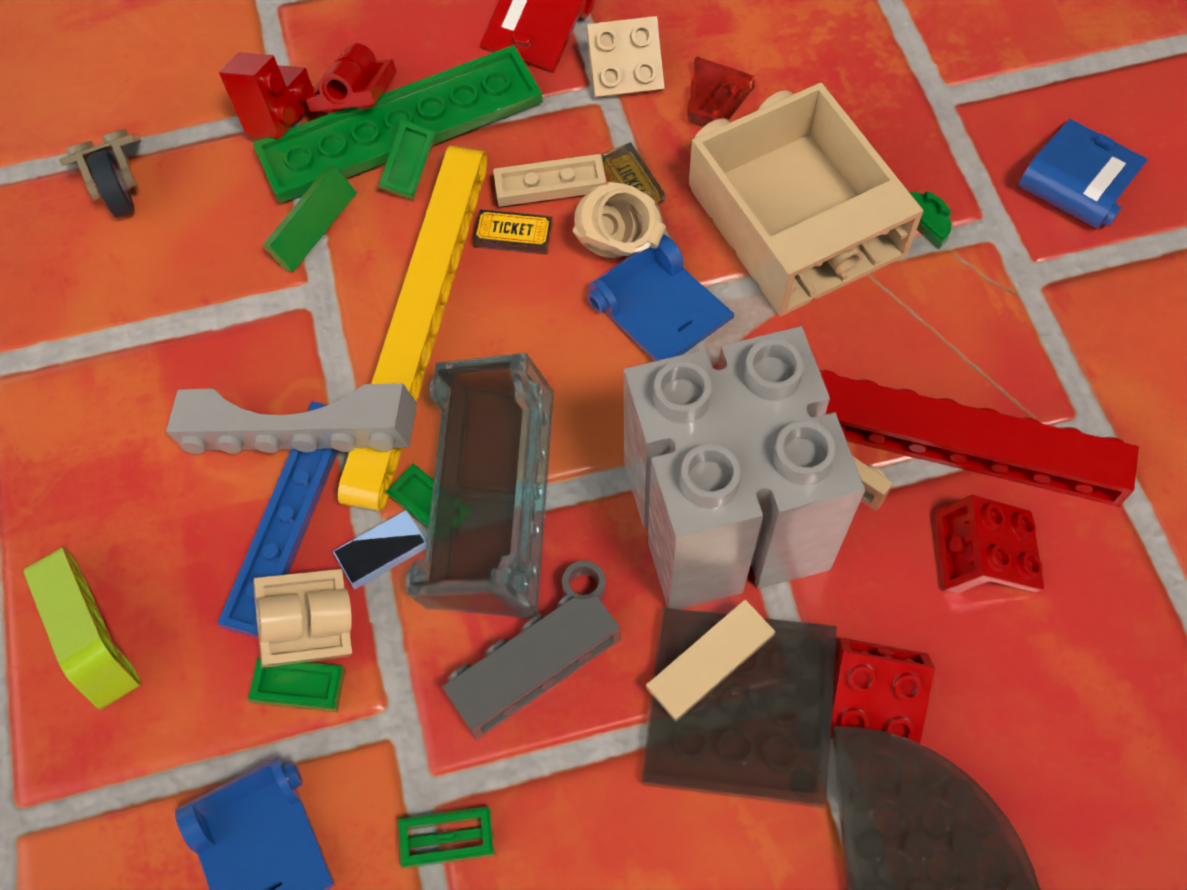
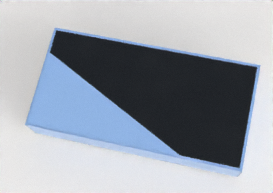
M405 510L337 548L333 553L355 590L427 549L428 546L408 511Z

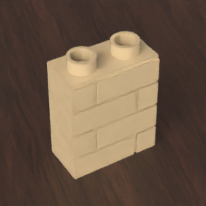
M822 82L794 95L787 90L777 92L766 99L758 111L731 123L727 119L714 120L704 126L692 140L689 173L691 191L709 217L713 219L714 224L732 250L736 251L737 257L753 280L759 284L760 290L779 317L810 303L814 298L816 300L908 255L923 209Z

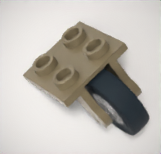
M122 129L101 136L104 144L94 147L92 141H86L65 148L68 156L59 158L61 165L64 166L77 162L93 201L99 198L103 199L110 212L116 218L129 215L135 211L129 190H131V187L137 186V182L123 146L140 141L138 133L129 135L126 129ZM109 151H114L121 169H119L115 159Z

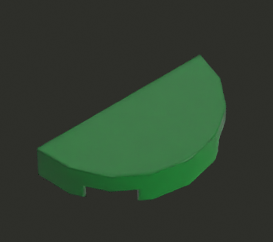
M925 191L924 194L909 192L923 209L917 230L939 250L947 242L951 232V210L943 199L930 191Z

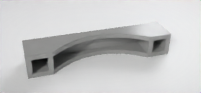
M403 383L364 384L346 397L325 407L298 414L268 415L241 409L225 400L215 389L177 390L166 433L180 445L182 450L192 454H202L204 451L221 450L233 454L240 453L241 450H259L266 453H275L278 449H296L301 452H314L316 449H335L342 452H350L354 448H373L379 451H390L393 448L410 446L417 403Z

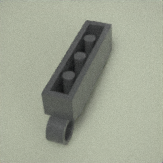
M586 560L571 564L565 570L562 577L564 597L558 602L557 609L545 617L543 615L533 617L524 624L521 629L522 633L510 641L503 639L496 642L485 652V658L473 666L466 664L459 667L448 677L449 682L442 687L476 740L621 640L620 626L601 602L605 596L606 584L604 572L597 564ZM588 575L598 582V587L591 594L579 595L570 588L572 581L578 576Z

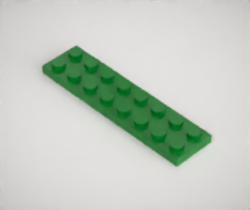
M512 45L381 94L377 103L370 108L359 110L356 107L344 108L338 112L330 113L290 128L280 139L266 137L252 144L279 204L304 195L328 165L336 166L343 176L348 178L385 164L401 119L435 130L434 145L543 103V95L516 47Z

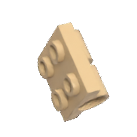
M657 16L587 24L588 56L594 98L665 89Z
M342 569L254 578L253 588L261 668L344 658L352 655L350 639L352 625L351 605L348 591L346 588L344 589Z

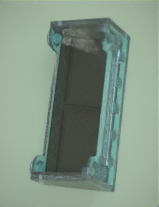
M527 353L436 363L434 379L430 382L429 392L432 401L437 403L438 407L442 410L427 546L425 560H416L406 574L408 595L426 609L518 618L535 617L538 615L554 390Z

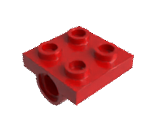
M360 43L348 45L305 98L309 111L324 110L325 113H335L348 107H356L359 110L374 106L397 73L393 59L377 61L374 53L367 46Z

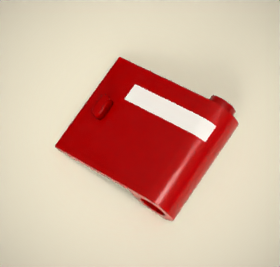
M499 0L479 46L481 49L496 52L514 45L525 64L554 73L578 18H588L595 0Z

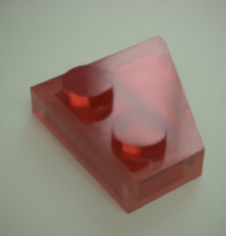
M696 57L694 59V78L691 80L690 87L691 98L688 102V121L704 127L717 119L729 120L754 89L755 76Z

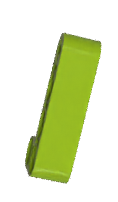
M62 546L23 570L57 661L69 681L99 710H103L140 687L141 680L126 656L113 644L84 574L72 554Z

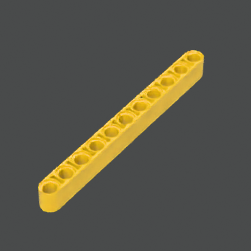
M449 146L446 150L371 383H403L416 403L487 169L486 151ZM403 447L393 448L390 451H379L373 448H354L353 451H350L339 483V503L378 512L383 511L388 499L385 491L393 483Z

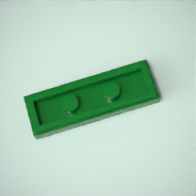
M328 165L262 246L285 271L294 272L355 196L356 190L336 166Z

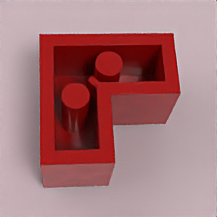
M238 52L218 72L245 134L251 136L280 139L308 109L305 98L314 88L306 68L278 65L274 55Z

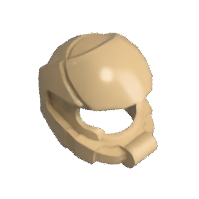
M608 182L592 188L580 200L575 211L573 233L591 252L607 258H619L643 252L649 247L656 249L666 226L660 222V213L654 205L655 201L649 195L633 186ZM636 210L638 211L639 215L642 216L643 219L642 230L640 227V222Z

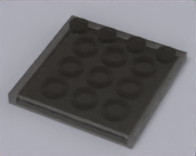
M662 608L653 678L727 614ZM763 618L774 629L775 635L676 722L651 694L641 784L644 786L825 808L837 626Z

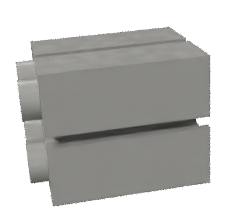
M802 326L721 345L718 370L712 368L706 349L624 369V464L643 528H648V545L668 612L743 593L750 566L755 575L754 582L757 589L830 571L863 497L865 487L836 413L825 415L830 397Z

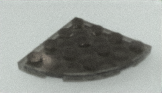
M859 727L832 728L846 890H1040L1033 865L1017 832L992 797L971 776L930 748L907 738L884 731Z

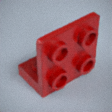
M973 494L935 511L945 591L959 593L988 581L1032 592L1044 589L1042 563L1039 559L1035 534L1036 525L1031 511Z
M840 638L837 651L840 668L828 729L829 737L831 739L910 754L919 753L935 667L928 653Z

